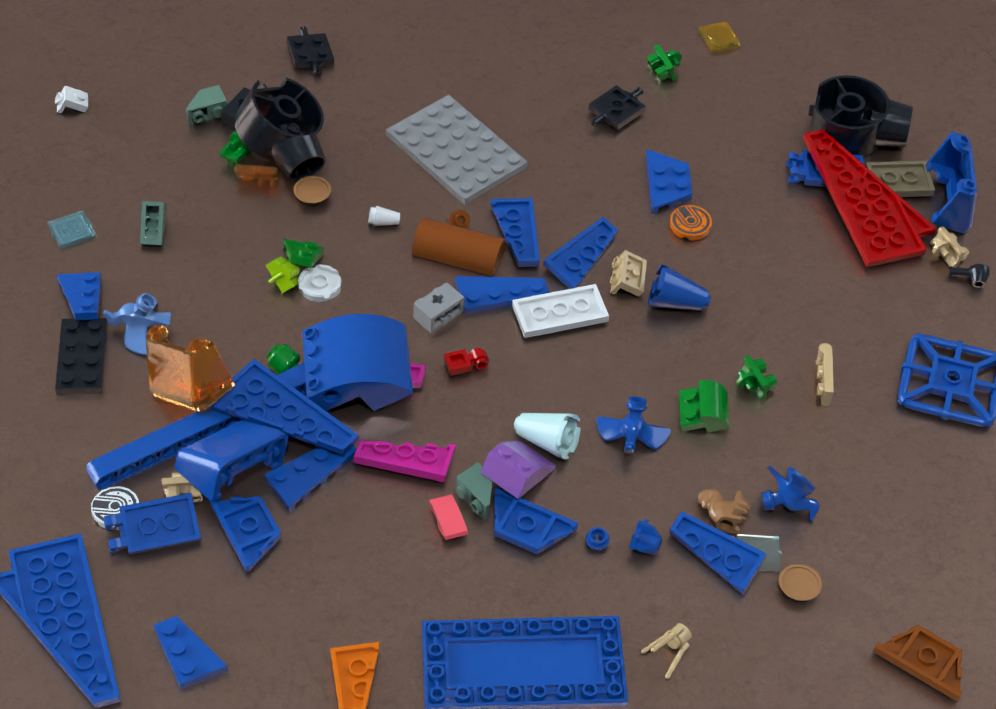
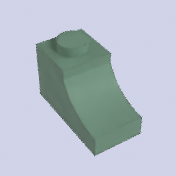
M142 201L140 244L163 245L164 230L167 224V203Z

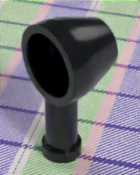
M975 264L969 268H954L950 266L949 277H969L972 285L976 288L985 287L991 274L990 267L984 264Z

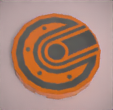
M680 206L673 211L670 217L672 232L679 238L683 239L685 237L691 241L706 237L712 226L710 214L698 206Z

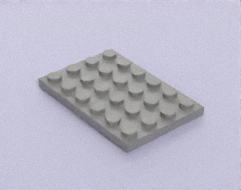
M450 95L443 97L386 129V136L464 205L528 168V162Z

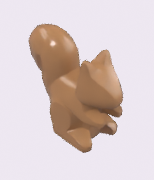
M705 489L698 495L699 504H701L702 508L708 509L709 516L716 523L718 530L724 533L739 534L740 528L736 524L746 520V517L741 514H747L751 508L749 502L741 495L740 491L736 492L733 501H725L722 493L716 489Z

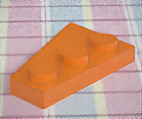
M380 642L330 648L339 709H367Z

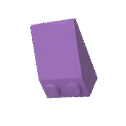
M518 440L501 442L489 451L481 473L519 499L555 470L556 465Z

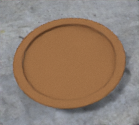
M307 176L296 182L293 191L295 196L302 202L316 204L329 197L331 185L322 177Z
M789 565L779 575L780 588L787 596L795 600L805 601L813 599L822 589L820 575L807 565Z

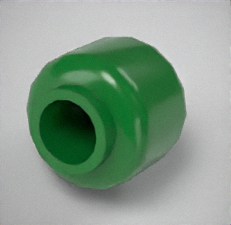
M277 344L267 354V365L277 375L298 366L300 362V355L287 344Z

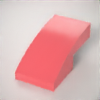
M452 494L429 500L430 509L437 519L438 529L445 540L468 535L466 524Z

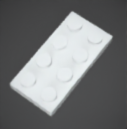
M596 284L512 300V307L524 338L609 322V314Z

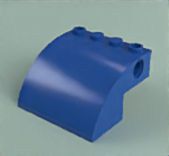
M351 314L331 318L302 330L306 397L325 411L359 396L375 411L413 394L407 331L403 323L380 315Z

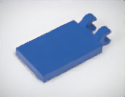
M802 150L801 154L795 152L788 154L789 160L786 161V166L791 171V175H788L789 183L796 184L804 181V185L827 187L808 150ZM853 155L864 165L862 155Z
M191 493L120 506V514L104 516L105 530L119 527L121 538L108 540L110 553L119 552L127 548L128 555L201 541Z

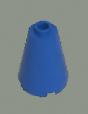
M661 264L656 274L660 276L655 281L653 280L648 298V306L702 311L704 307L707 308L709 306L711 296L708 295L707 289L666 265Z

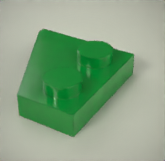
M284 239L283 249H286V255L292 264L311 268L324 253V247L318 246L315 242L303 243Z

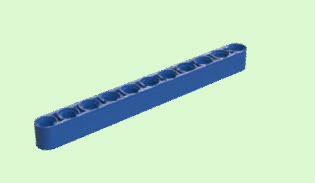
M304 363L277 375L304 396L306 395ZM206 407L93 459L87 464L86 471L98 489H106L175 457L181 448L187 447L243 419Z

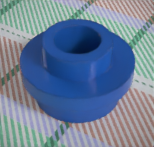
M601 527L592 528L586 534L585 539L587 546L593 550L605 549L609 545L610 540L606 530Z

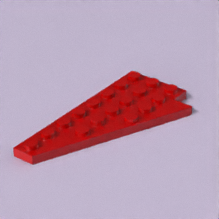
M825 130L804 133L803 140L866 267L925 255L927 249L920 237L933 235L936 228Z

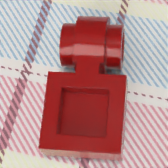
M475 348L468 355L465 349L444 354V362L450 376L472 371V366L477 370H483L488 366L489 362L488 355L482 348Z

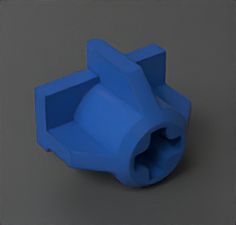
M649 520L638 521L629 548L651 555L657 554L662 543V536L659 535L654 526L648 524Z

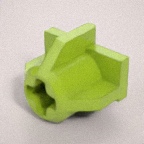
M282 256L265 265L273 277L268 282L270 284L276 282L282 293L298 284L299 265L290 263L289 260Z

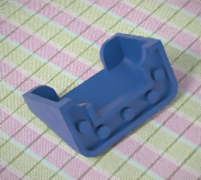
M952 131L926 163L927 171L931 172L933 170L938 175L936 178L937 182L946 184L948 200L941 211H936L932 215V222L960 233H966L973 226L977 196L972 146L966 135Z
M246 420L236 421L232 425L206 438L181 448L176 455L174 469L213 502L221 498L222 494L219 492L224 484L227 486L231 485L233 476L261 461L273 470L282 466L288 436L280 429Z

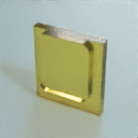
M727 21L698 27V31L711 53L740 47V42Z

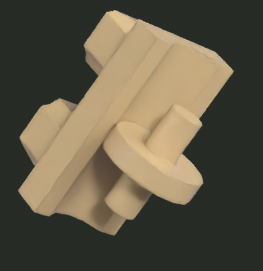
M939 227L937 235L930 242L933 246L932 253L937 257L941 256L949 266L954 268L958 266L960 261H965L969 255L968 249L961 247L957 242L955 234L949 233L945 227Z
M179 472L172 473L171 478H162L163 493L166 495V498L183 493H191L193 502L203 501L204 495Z

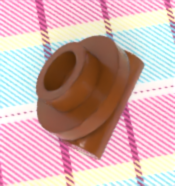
M458 209L451 213L450 217L446 219V223L467 228L470 224V216L466 211Z

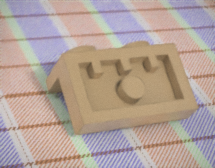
M624 250L620 256H616L612 262L613 274L610 278V293L615 294L621 288L639 297L644 292L647 260L627 250Z

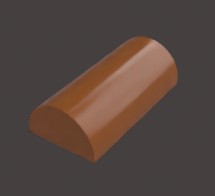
M423 217L414 236L412 255L493 277L506 249L507 241L505 238Z

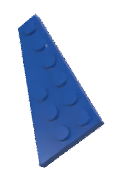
M255 359L248 363L206 401L209 408L246 421L280 429L288 436L342 455L359 438L358 434Z

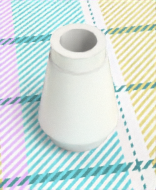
M377 205L376 207H370L369 224H373V226L399 225V212Z

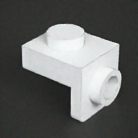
M64 86L61 93L58 92L55 97L57 112L62 113L66 106L86 112L88 108V93Z

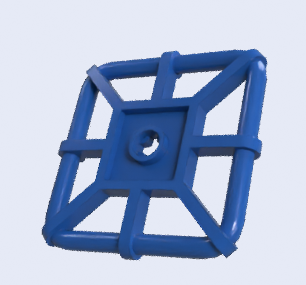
M921 333L914 334L909 343L905 363L901 367L902 377L898 390V403L902 407L905 406L912 410L940 416L942 420H947L948 418L985 428L993 426L996 419V372L994 383L976 378L978 372L996 366V352L963 344V341L959 340L954 342ZM931 345L954 350V358L939 355ZM917 347H920L932 361L931 368L914 364ZM962 352L986 359L974 364L960 360ZM912 374L929 378L927 385L908 392ZM950 376L955 377L956 381L950 380ZM974 389L990 393L991 398L988 412L974 397ZM929 393L945 397L943 408L913 400ZM951 400L967 402L978 417L950 410Z

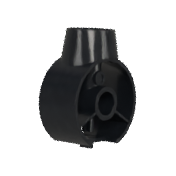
M849 75L836 76L819 84L816 103L809 107L808 115L813 116L810 132L825 130L852 155L866 156L876 151L879 147H905L913 107L889 99L880 86L868 79Z
M287 77L279 87L270 88L263 84L260 89H257L260 84L258 80L235 113L234 124L238 136L256 155L276 163L289 180L297 182L301 178L315 175L326 163V158L317 137L324 123V114L319 102L307 88Z

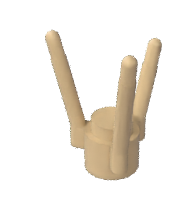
M678 623L663 636L643 648L641 653L645 654L649 650L656 652L665 644H668L672 649L679 648L665 675V678L669 679L684 652L690 647L688 641L691 639V632L685 625Z

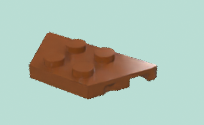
M920 625L910 628L906 633H899L893 636L892 640L884 644L878 643L874 647L873 652L956 702L959 701L962 695V690H960L962 650Z

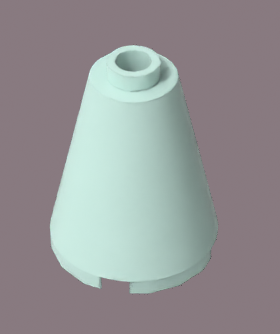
M522 413L514 422V429L517 435L560 459H568L567 454L569 452L574 453L581 432V428L577 427V421L580 422V418L572 413Z

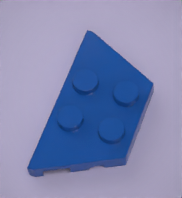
M646 150L651 212L656 213L660 207L666 205L672 207L679 202L691 200L692 186L689 164L651 150Z
M495 488L494 536L532 553L539 554L578 529V522L522 498L517 499L512 494Z
M231 497V500H215L213 502L209 500V505L246 572L250 571L281 539V531L262 497Z

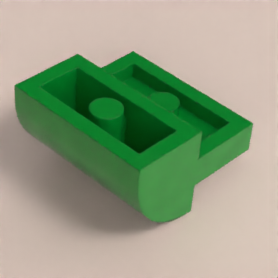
M711 380L699 381V387L679 390L680 425L683 432L706 428L707 433L730 429L728 392L722 384Z

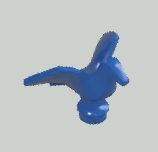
M631 396L628 398L626 407L629 409V413L621 420L610 417H597V427L604 441H614L625 436L624 453L626 454L634 453L637 439H640L646 446L654 450L658 449L669 438L672 430L661 426L649 425L644 421L642 413L647 409V400L642 397Z
M769 465L767 469L775 477L778 491L774 493L771 490L761 492L765 511H774L778 504H783L791 512L808 510L809 520L813 521L819 511L820 504L817 500L806 498L805 496L810 495L815 490V487L792 467L788 468V479H786Z

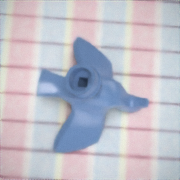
M148 293L138 296L135 303L123 305L116 313H111L108 310H105L103 313L111 326H117L122 323L126 324L125 347L134 353L150 356L151 344L147 328L156 324L169 326L171 321V312L156 313L153 311L157 300Z

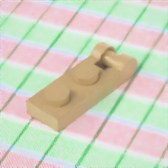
M822 343L819 346L815 361L818 366L817 379H820V383L817 386V396H821V406H830L834 393L832 347L827 343Z

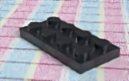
M106 318L95 320L62 319L55 385L56 394L103 393L108 328Z

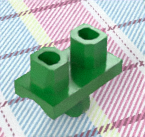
M657 44L653 47L655 53L646 57L650 67L653 69L662 65L655 69L660 82L669 77L672 81L677 80L678 77L674 73V66H680L682 55L679 51L669 50L666 56L660 45Z
M235 131L230 134V141L219 154L220 157L226 159L227 165L238 168L241 164V159L252 151L242 142Z
M750 355L743 358L745 364L741 371L738 372L739 378L736 384L740 389L754 390L759 400L766 399L767 392L776 388L777 379L773 374L763 376L762 373H765L767 370L763 358L753 360Z

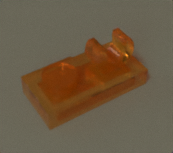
M235 164V174L237 177H240V180L252 181V178H259L258 184L260 188H263L265 180H269L270 188L274 189V179H279L277 167Z

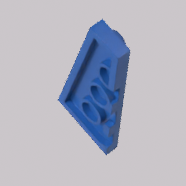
M490 199V206L517 266H539L540 259L533 199Z
M602 217L547 257L543 265L569 289L577 288L615 238L618 229Z
M455 276L457 290L464 297L465 314L512 306V300L549 293L544 278Z

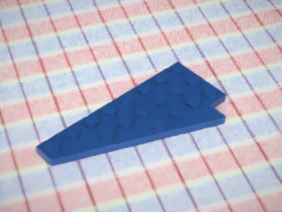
M82 534L8 550L12 570L0 573V595L95 708L121 702Z

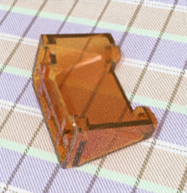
M160 325L152 327L146 335L148 387L154 397L199 412L208 409L235 385L212 341L197 338L192 340L189 346L182 348L169 343L167 339L169 333L165 327Z

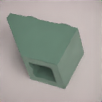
M219 85L199 90L186 108L189 126L222 117L221 111L227 106V100Z
M476 463L456 476L455 491L461 499H465L470 504L475 514H479L484 520H487L490 512L493 481L481 473L483 467Z

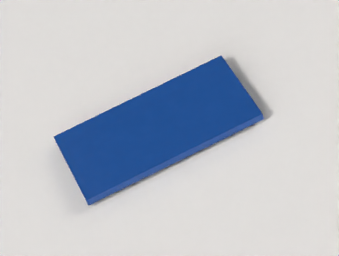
M619 616L422 621L425 709L628 707Z

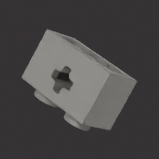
M446 282L414 303L413 318L427 331L432 333L464 312V297Z

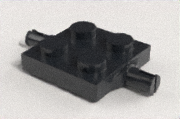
M302 26L299 28L300 35L287 36V45L295 69H312L314 76L317 77L318 75L320 77L322 75L321 67L334 65V56L326 33L309 35L307 28L304 26L303 30Z
M616 85L589 103L588 110L597 115L590 120L592 126L596 127L601 122H606L618 131L644 113L646 105L637 99L644 93L642 88L638 87L633 92H628Z

